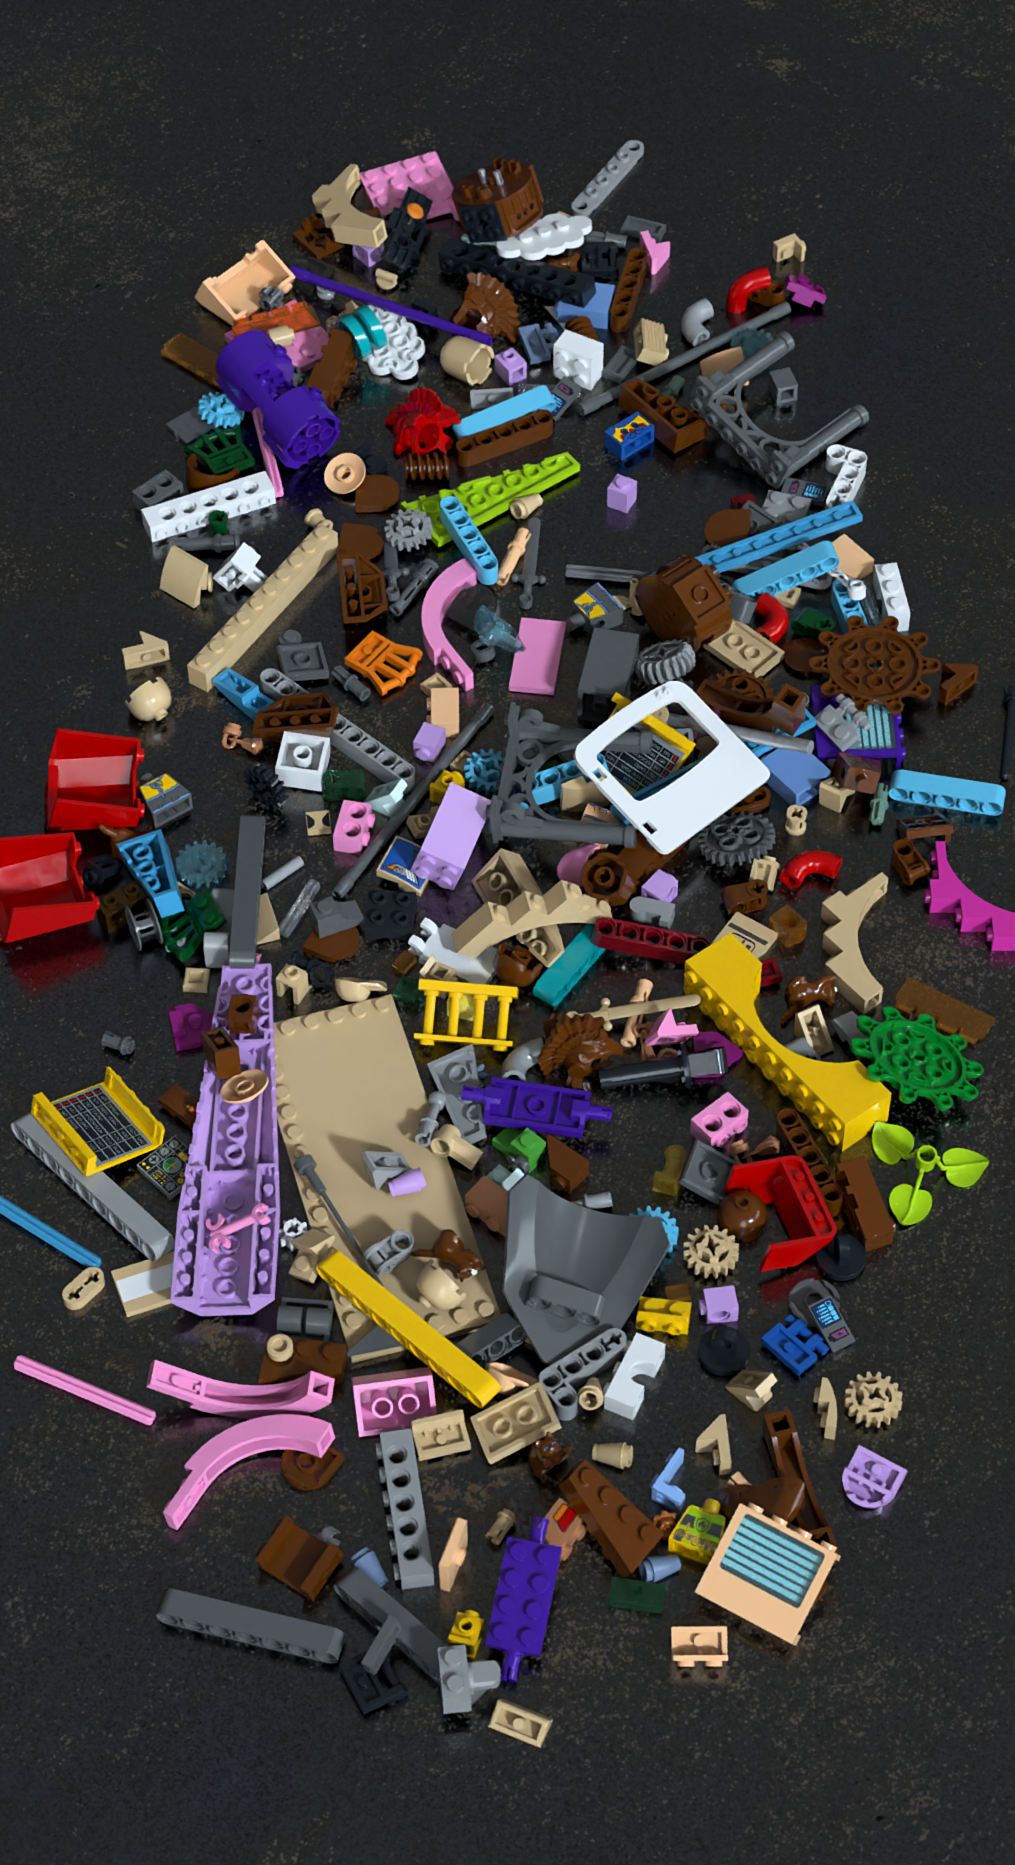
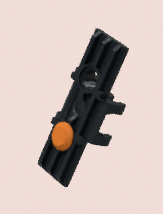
M408 186L400 207H393L385 216V220L388 221L385 228L389 236L380 257L404 272L407 270L411 259L417 260L419 258L421 244L429 232V229L424 224L427 221L426 218L433 202L431 199ZM412 232L416 234L415 240L410 238Z

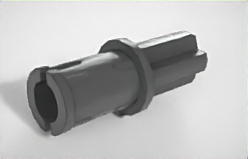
M590 231L585 236L586 242H615L619 248L624 249L627 235L609 233V231H606V233Z
M340 665L333 668L331 675L343 685L346 691H351L361 701L369 697L370 689L362 684L356 675H351Z

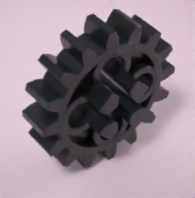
M255 762L244 770L243 776L245 779L243 781L249 785L247 789L253 792V796L258 798L260 803L265 802L267 807L272 806L276 809L287 801L286 799L289 796L286 792L288 790L282 786L284 782L278 779L279 775L273 773L270 767L266 769L263 763L259 765Z

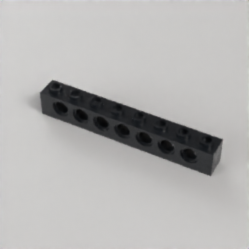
M449 238L438 252L440 269L464 276H467L471 271L475 274L480 272L483 275L490 274L492 278H497L499 283H504L505 287L585 308L596 294L594 276L535 260H527L520 256L504 258L498 255L497 250Z

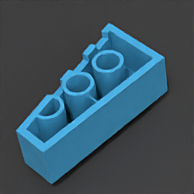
M161 829L117 843L116 846L124 865L145 890L160 917L164 918L184 911L170 851Z

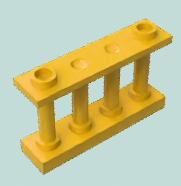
M419 979L418 989L424 991V996H426L423 1034L414 1033V1039L420 1040V1045L434 1046L435 1041L493 1046V1051L508 1052V1048H514V1042L506 1041L509 1003H512V999H518V987ZM439 993H449L448 997L451 998L447 1036L433 1035L435 1002ZM463 995H473V1000H475L472 1038L457 1037L460 999H463ZM488 997H497V1002H500L496 1040L482 1039L484 1006Z

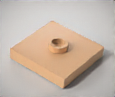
M456 1519L439 1561V1583L441 1590L450 1592L458 1569L462 1566L468 1546L467 1520Z

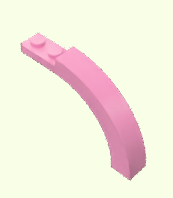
M463 558L443 571L430 586L424 598L421 622L424 647L434 666L442 663L444 669L451 672L456 684H460L465 691L474 688L473 672L450 645L441 627L444 615L452 603L467 591L477 587V571L466 558Z
M154 1360L150 1363L146 1387L190 1402V1408L227 1417L254 1419L278 1414L306 1415L322 1409L331 1403L335 1379L310 1371L296 1380L281 1384L241 1385L210 1379Z
M278 1414L250 1419L216 1435L205 1443L185 1464L184 1467L188 1478L181 1482L178 1492L173 1499L167 1502L163 1514L168 1526L178 1530L212 1481L229 1466L245 1457L269 1450L289 1449L306 1452L322 1458L335 1439L331 1423L304 1415Z

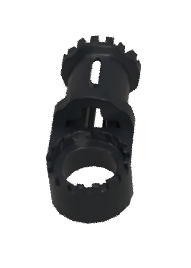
M293 951L290 956L291 960H288L290 963L288 964L305 970L308 974V979L314 985L323 987L333 980L334 970H332L333 967H330V964L319 961L317 958H307L300 955L298 951ZM317 969H322L326 972L327 979L325 981L317 977Z

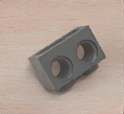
M164 470L132 491L134 507L141 512V509L183 497V483L169 471Z

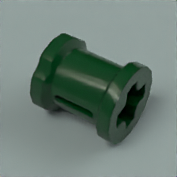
M219 510L211 512L208 517V521L211 524V537L216 533L229 535V527L226 524L228 521L227 513Z

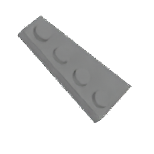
M473 1044L427 1063L438 1090L446 1096L444 1104L454 1126L460 1131L461 1138L470 1144L487 1138L486 1127L483 1124L484 1113L482 1103L461 1100L463 1085L480 1087Z

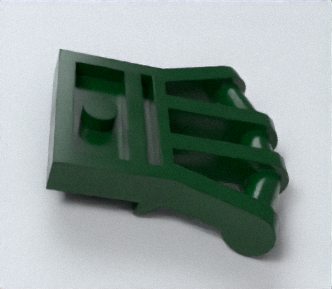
M240 425L230 429L216 428L210 434L206 435L204 433L199 435V439L184 447L185 454L188 457L193 453L196 454L197 459L204 463L205 468L212 475L226 474L235 467L242 471L255 465L253 456L242 442ZM236 437V444L231 445L227 438ZM212 442H220L224 449L218 451ZM202 446L206 447L210 454L208 455L199 449Z
M207 887L189 901L184 900V911L161 918L157 913L165 950L175 954L176 958L182 962L189 960L204 941L205 932H215L227 923L213 893ZM178 919L175 923L169 926V922Z

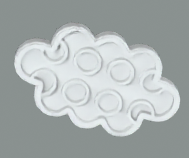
M549 214L543 219H539L527 230L507 238V241H498L496 245L497 253L504 258L521 256L527 260H539L547 254H560L566 248H577L584 243V235L592 230V221L585 216L568 218L563 214Z
M368 305L380 321L388 343L377 351L372 348L371 355L362 359V361L368 362L370 371L375 375L392 373L395 378L400 380L412 378L418 372L417 360L425 353L424 342L417 336L415 326L407 322L406 317L389 311L384 312L381 308Z

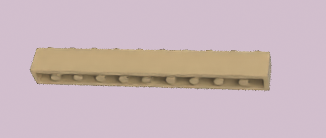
M321 524L315 527L187 665L190 684L209 692L214 686L211 680L226 668L233 666L337 553L338 533Z

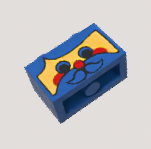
M637 411L605 431L604 447L622 461L654 441L655 425Z

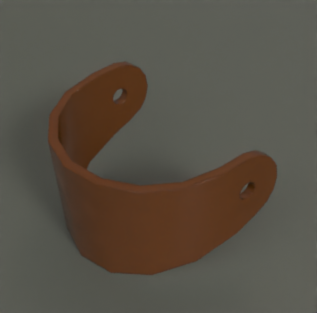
M194 453L186 461V488L191 494L237 480L240 470L237 467L222 475H208L194 470L193 468L197 460V456Z

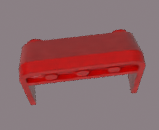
M789 1155L732 1166L723 1189L724 1193L748 1190L760 1197L764 1204L774 1203L791 1238L790 1241L769 1244L759 1267L760 1272L799 1265L834 1239L837 1232L836 1224L803 1158Z

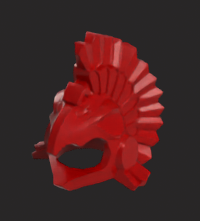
M425 387L417 388L416 390L412 389L405 402H399L397 407L391 408L390 416L384 419L386 425H395L393 427L395 435L393 442L394 453L400 456L402 451L411 449L413 458H415L416 453H420V456L433 451L435 448L440 449L442 452H447V450L451 449L453 440L444 434L443 428L449 427L451 424L460 425L462 423L455 409L445 406L440 401L436 392ZM418 443L425 444L426 447L420 448Z

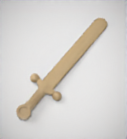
M690 994L611 1008L608 1007L610 1000L603 998L601 1000V1009L589 1013L594 1018L603 1017L605 1021L603 1029L609 1031L612 1029L611 1019L666 1011L669 1008L672 1010L696 1006L700 1003L701 998L697 994ZM570 1011L566 1014L570 1018H572L574 1015L578 1013L575 1011ZM587 1012V1013H581V1014H578V1015H580V1016L582 1017L584 1014H588V1012Z

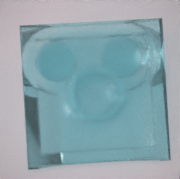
M484 605L477 610L473 621L475 624L473 628L480 634L479 638L487 646L491 644L493 646L497 645L512 653L523 652L526 649L511 625Z

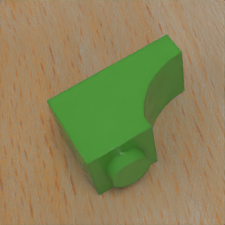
M505 1127L492 1139V1145L505 1156H522L530 1166L528 1174L546 1159V1142L528 1127L524 1131Z

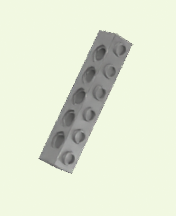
M412 1429L381 1432L380 1443L375 1445L377 1460L383 1459L384 1466L379 1467L381 1483H386L387 1490L382 1491L384 1507H390L391 1513L386 1515L387 1529L394 1533V1539H389L391 1555H397L398 1563L393 1564L395 1580L401 1581L402 1590L434 1585V1572ZM394 1459H401V1460H402V1461L399 1462V1463H393V1462H391V1461L394 1460ZM400 1482L406 1484L402 1487L395 1486V1484ZM402 1506L409 1507L406 1511L399 1510ZM406 1530H410L413 1532L410 1535L402 1534V1532ZM408 1555L417 1556L415 1559L412 1560L405 1558Z

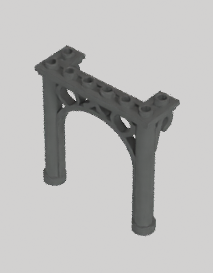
M781 331L775 335L771 342L725 374L718 370L709 379L706 376H698L688 400L691 407L777 491L781 488L783 481L853 429L861 427L869 421L867 410L862 405L855 404L809 438L800 441H785L768 435L750 420L741 402V389L747 381L794 349V340L786 331ZM735 388L734 397L725 395ZM726 403L733 406L735 413H726L720 407V404ZM737 418H739L738 425L740 428L734 423ZM752 440H754L755 442H758L759 440V445L755 444ZM769 446L776 448V450L770 456L764 451L763 447Z
M511 702L510 709L505 712L504 724L508 725L506 732L508 744L503 746V758L505 760L504 763H500L499 767L501 781L496 782V795L492 796L491 805L486 807V819H489L488 833H492L493 843H498V840H503V837L624 845L625 848H635L637 829L632 824L563 820L548 815L537 805L532 794V785L539 768L555 754L576 749L578 744L595 729L561 727L543 722L541 712L535 709L521 711L520 706H516V702ZM642 730V732L625 731L602 751L651 754L653 732L649 730ZM543 745H551L546 749L543 747ZM533 748L539 752L533 759H525L523 757V753L527 749ZM519 763L525 769L522 772L516 773L517 764ZM513 786L519 788L522 793L512 795ZM518 803H526L529 806V808L525 810V808Z

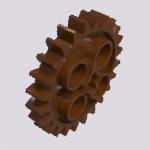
M734 668L733 674L725 670V676L722 677L717 673L716 681L709 679V681L723 688L749 697H775L773 696V688H769V682H763L762 675L755 678L754 671L747 675L746 669H743L740 674ZM720 716V719L725 724L732 725V722Z

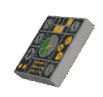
M173 1136L138 1163L137 1170L171 1200L182 1191V1185H184L186 1164H188L189 1148L176 1136Z

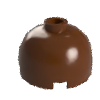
M509 943L500 944L493 961L496 975L502 980L501 983L504 986L525 987L535 982L544 964H539L538 959L528 949L518 945L512 949L507 948Z
M737 1190L729 1193L721 1200L717 1210V1225L720 1232L726 1228L728 1230L727 1236L734 1235L735 1239L742 1240V1242L755 1240L764 1233L767 1224V1209L763 1200L755 1193L747 1190Z

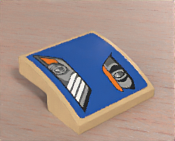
M396 836L376 870L377 876L398 883L400 890L416 892V895L421 896L429 880L422 879L410 871L421 846Z

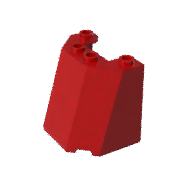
M56 729L48 758V779L45 782L44 827L47 828V831L99 829V824L111 828L136 827L139 817L143 818L145 804L141 803L140 798H136L140 787V781H136V770L139 762L142 763L144 759L141 739Z
M74 832L0 837V940H3V942H13L94 920L96 910H99L100 906L99 898L95 896L93 891L84 893L83 878L78 874L76 868L78 856L81 855V844L76 840Z

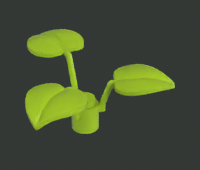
M876 1121L873 1128V1150L876 1156L884 1163L893 1165L899 1162L901 1157L904 1160H908L916 1156L915 1166L919 1170V1174L914 1188L908 1184H901L895 1187L889 1196L890 1209L902 1225L916 1224L929 1214L932 1207L931 1194L928 1191L919 1190L924 1172L931 1171L935 1163L940 1170L946 1171L947 1180L957 1187H969L976 1183L989 1164V1160L983 1155L964 1148H952L946 1151L942 1156V1164L940 1157L937 1156L936 1149L930 1145L921 1146L910 1153L914 1147V1138L907 1129Z

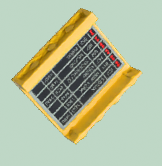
M616 692L611 700L617 706L609 718L631 704L632 701ZM650 714L626 731H652L653 744L651 754L601 751L600 754L604 756L610 774L632 795L680 770L696 743Z
M110 1066L106 1067L104 1082L50 1102L42 1092L33 1095L31 1114L85 1177L162 1146L165 1133L163 1124L157 1121L150 1113L149 1108L142 1104L134 1091L126 1086L122 1078Z

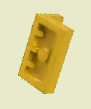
M641 1296L636 1317V1328L647 1332L662 1331L672 1335H688L692 1302Z

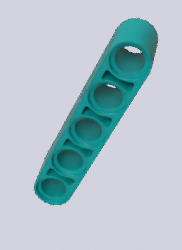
M587 923L567 946L565 952L540 977L533 989L534 996L553 1007L557 1006L605 951L604 948L595 946L591 941L590 936L595 924Z

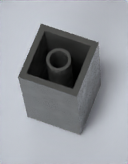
M594 627L578 687V719L604 723L617 706L611 700L616 692L630 699L636 675L635 661L639 653V634Z

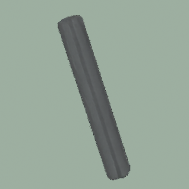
M567 564L565 567L566 577L630 583L632 578H637L640 582L643 577L653 573L652 571L576 564Z

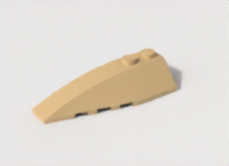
M502 848L471 880L484 904L489 901L506 907L524 890L543 896L540 887L520 854ZM557 924L534 928L515 935L516 939L520 943L525 944L529 951L548 968L565 952Z

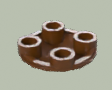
M799 638L787 644L784 649L783 662L791 669L801 672L803 676H812L814 672L811 671L808 665L809 659L814 656H824L828 651L815 639Z

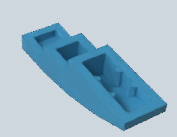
M226 668L211 680L216 688L253 721L258 711H264L270 704L275 702L260 693L258 685L230 668Z

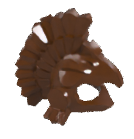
M471 271L466 276L469 284L467 290L458 291L459 294L463 295L462 300L464 302L453 311L449 322L492 335V338H496L500 334L503 337L505 336L511 343L516 344L519 337L518 328L520 321L517 319L519 316L517 312L518 305L514 303V297L510 295L509 289L505 288L504 283L497 281V278H492L490 274L483 275L481 272L475 274Z
M556 1012V1014L552 1013L551 1016L548 1015L544 1022L543 1030L547 1040L541 1048L542 1052L539 1054L538 1063L540 1070L543 1071V1075H548L553 1068L557 1069L565 1065L567 1069L565 1086H570L572 1089H582L584 1076L599 1072L598 1067L612 1065L613 1062L608 1057L614 1054L621 1056L623 1048L620 1043L609 1038L607 1032L600 1028L605 1023L603 1017L594 1018L588 1013L582 1017L576 1014L570 1018L567 1014L564 1016L561 1012ZM599 1059V1064L591 1067L592 1062Z

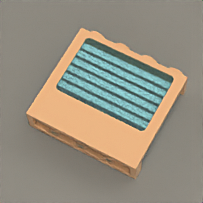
M751 1502L747 1506L740 1503L695 1592L796 1646L801 1637L798 1633L834 1561H839L841 1556L834 1553L836 1550L835 1546L823 1540L819 1545L810 1540L812 1534L798 1527L794 1532L786 1527L787 1521L775 1515L769 1519L762 1515L764 1509Z

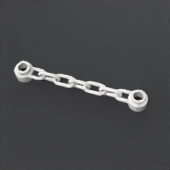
M804 542L787 549L802 551L809 546ZM838 567L835 568L834 573L831 571L827 572L848 588V597L850 599L861 600L865 598L866 586L861 580H853L847 577Z

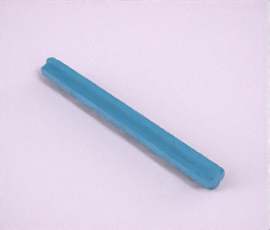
M0 1195V1213L85 1267L99 1268L102 1262L99 1256Z

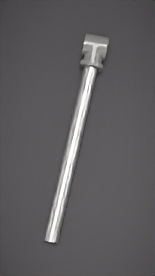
M669 713L666 724L670 727L677 729L692 728L693 732L708 734L693 717ZM726 724L744 742L811 754L814 749V742L812 740Z

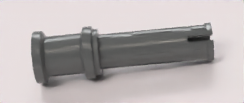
M235 532L234 535L216 533L213 537H173L172 546L175 545L183 551L215 550V552L221 553L222 551L236 550L240 546V534Z
M424 559L420 569L413 572L411 581L400 593V598L389 606L390 611L394 615L400 616L419 591L429 586L431 578L438 575L440 568L433 560Z

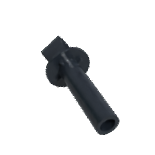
M680 1042L681 1050L677 1051L678 1055L598 1067L601 1088L608 1089L681 1078L683 1083L686 1081L687 1089H691L692 1077L729 1072L726 1049L724 1046L688 1052L685 1043Z

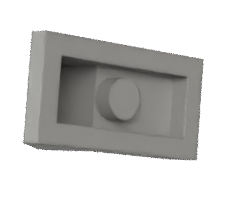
M363 1151L361 1154L366 1173L376 1190H379L388 1178H396L410 1169L401 1153Z

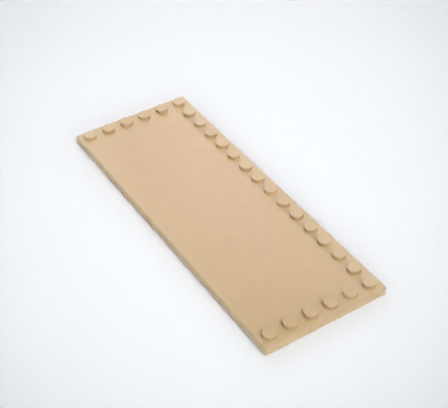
M392 994L275 1022L274 1050L277 1124L310 1230L314 1229L335 1237L327 1255L334 1249H337L371 1276L323 1197L317 1194L307 1176L299 1175L294 1167L295 1161L306 1154L312 1155L317 1166L314 1170L327 1189V1196L363 1253L373 1244L384 1240L398 1230H406L412 1234L414 1238L412 1251L417 1249L430 1250L434 1242L440 1237L441 1231L451 1229L466 1245L465 1249H470L483 1264L447 1156L440 1157L432 1151L430 1145L423 1147L419 1145V1142L415 1141V1136L419 1130V1121L427 1116L430 1106ZM438 1130L435 1133H433L432 1139L438 1133ZM363 1151L401 1153L410 1169L420 1168L427 1187L422 1188L421 1192L392 1197L387 1183L395 1178H388L380 1189L376 1190L366 1173L361 1154ZM402 1243L396 1244V1246L399 1248L407 1247L405 1244ZM410 1256L408 1260L396 1266L388 1274L378 1276L385 1289L446 1339L475 1332L501 1315L486 1269L482 1271L477 1268L476 1275L470 1276L461 1282L460 1278H457L458 1270L456 1266L436 1258ZM430 1259L435 1262L431 1266L434 1270L439 1266L460 1288L457 1291L459 1295L462 1293L467 1295L453 1309L442 1311L433 1305L428 1309L418 1299L421 1293L417 1288L416 1279L420 1270ZM368 1260L370 1265L374 1269L375 1273L377 1274V1269L372 1264V1262ZM327 1283L332 1301H334V1308L347 1350L349 1351L378 1324ZM399 1346L350 1356L351 1363L354 1364L407 1350V1348Z

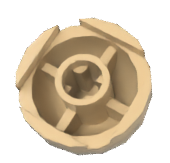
M157 677L158 682L152 683L150 680L131 693L130 698L132 700L130 703L125 701V706L135 718L142 721H151L153 719L159 721L168 714L166 710L171 704V692L161 677Z
M430 1259L420 1270L416 1279L417 1288L421 1293L418 1299L428 1309L432 1305L442 1311L453 1309L467 1295L465 1293L459 1295L457 1291L460 1288L439 1266L434 1270L431 1266L435 1262Z

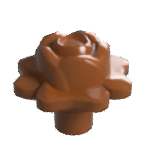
M662 1510L660 1514L652 1517V1523L664 1533L662 1539L665 1541L669 1540L670 1534L680 1521L677 1519L678 1515L676 1512Z

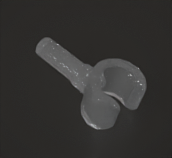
M332 1526L325 1527L322 1533L311 1534L320 1541L332 1543L336 1546L341 1542L332 1538L334 1534L341 1533Z

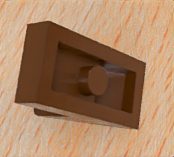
M944 663L941 678L944 681L939 687L938 701L946 705L976 683L979 667L976 664Z

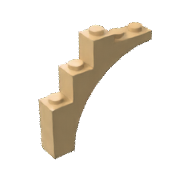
M350 164L330 185H322L312 195L316 213L322 214L325 226L332 228L336 242L378 248L388 237L384 220L366 215L351 205V198L361 184L358 165Z
M882 872L875 877H870L857 890H851L847 896L841 891H838L833 896L829 895L823 900L821 908V918L830 925L823 934L822 948L832 956L825 963L824 976H836L833 986H836L837 991L863 1015L882 1001L883 987L871 975L863 961L858 946V929L865 914L887 892L888 877Z
M560 880L543 896L524 890L506 907L487 901L453 931L451 936L457 954L475 959L491 946L527 930L561 923L596 924L600 918L613 917L607 902L582 894L579 885Z

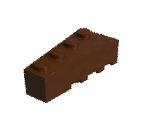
M639 378L621 385L618 406L630 416L638 411L655 425L654 437L673 453L706 438L709 424L702 416L695 414L693 408L688 405L683 407L677 404V399L659 394V389Z
M646 822L644 827L650 834H653L655 831ZM638 831L636 847H624L617 855L634 872L635 886L632 894L680 851L690 839L671 853L661 854Z
M586 1459L576 1464L558 1484L577 1515L580 1514L591 1536H594L603 1550L601 1551L607 1560L610 1559L616 1568L615 1572L620 1580L634 1572L664 1535L660 1529Z

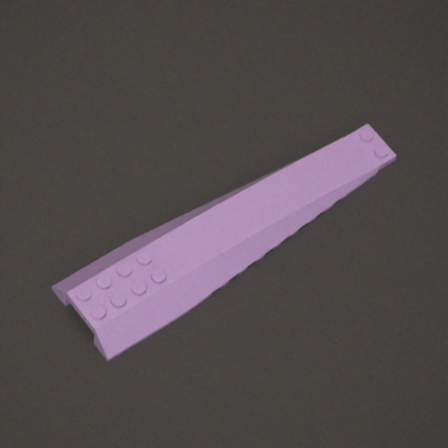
M271 963L255 964V969H230V965H222L221 985L218 987L211 1030L224 1027L238 1045L241 1072L253 1069L262 1070L267 1074L269 1082L263 1092L253 1100L237 1104L227 1103L221 1097V1089L229 1079H217L210 1070L207 1060L204 1064L203 1082H201V1093L196 1108V1121L193 1125L192 1143L189 1147L188 1164H186L184 1185H182L177 1213L170 1297L172 1304L199 1316L251 1315L275 1300L280 1224V1190ZM231 995H256L259 1015L255 1034L230 1032L227 1017ZM259 1203H264L269 1210L261 1214H265L270 1218L271 1221L268 1224L261 1225L256 1222L227 1235L226 1237L231 1241V1247L227 1249L221 1242L218 1246L219 1253L217 1254L209 1248L211 1231L206 1227L207 1219L217 1224L218 1214H221L227 1219L228 1224L251 1214L253 1208Z

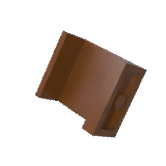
M286 1515L283 1521H278L274 1526L272 1536L267 1544L263 1543L258 1549L256 1562L262 1570L311 1601H314L344 1556L339 1547L332 1543L328 1546L296 1526L291 1517Z

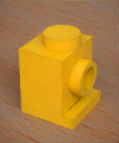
M444 770L438 779L429 785L430 800L440 805L450 782L465 788V780L462 775L457 771L450 773Z
M466 1610L465 1613L458 1612L451 1633L448 1636V1646L466 1645V1654L472 1658H475L484 1632V1619H481L479 1613L472 1610Z

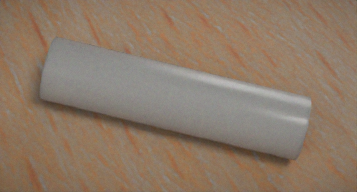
M294 857L263 878L261 882L262 888L267 891L304 866L301 857Z

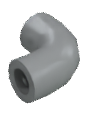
M706 298L696 301L685 309L681 318V331L694 347L708 341L710 332L701 324L714 315L713 307Z
M544 1037L530 1040L510 1052L503 1061L500 1073L501 1078L526 1082V1071L538 1064L539 1054L542 1052L541 1048L546 1042Z

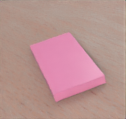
M521 617L509 691L545 695L555 694L566 622Z

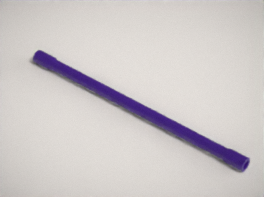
M292 265L289 269L294 274L296 280L311 283L445 332L470 338L488 346L492 342V335L463 327L311 273L309 270Z

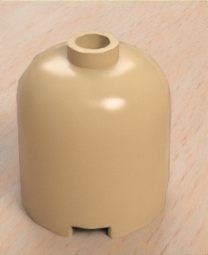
M455 336L450 338L442 347L440 363L443 370L449 375L473 386L476 383L482 384L491 373L492 368L489 365L491 359H494V352L490 346L467 337Z

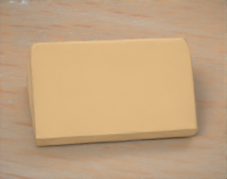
M267 893L260 895L257 945L280 939L279 927Z
M499 1699L488 1727L540 1748L553 1719L508 1700Z

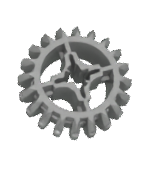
M677 639L672 641L666 640L655 645L652 644L649 648H644V651L638 653L635 661V672L640 681L647 684H662L678 679L680 676H685L686 672H690L695 666L694 650L686 641H677Z

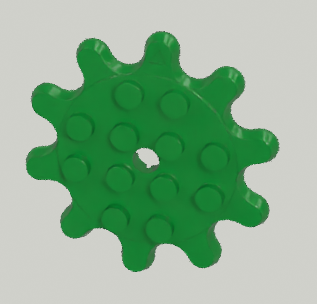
M886 1006L882 1010L884 1022L874 1021L864 1015H860L857 1018V1029L864 1033L867 1038H853L850 1042V1050L854 1054L866 1057L872 1062V1065H869L866 1070L868 1080L875 1083L880 1081L889 1082L892 1087L899 1090V1099L905 1104H910L916 1100L917 1096H922L931 1100L935 1107L941 1111H947L953 1106L951 1094L959 1096L966 1101H972L977 1098L979 1094L978 1089L970 1084L966 1078H978L983 1074L984 1068L978 1062L967 1060L961 1055L960 1051L967 1046V1041L964 1037L957 1034L950 1036L940 1034L935 1029L934 1018L928 1014H920L916 1021H909L903 1018L897 1009Z

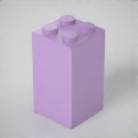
M450 782L410 871L422 879H428L437 883L441 888L454 891L484 826L486 807L491 805V800Z

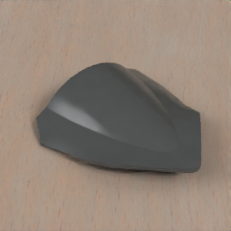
M526 1174L507 1192L502 1292L540 1360L546 1365H552L611 1328L622 1329L671 1245L660 1218L623 1216L591 1210L561 1198L547 1189L541 1182Z

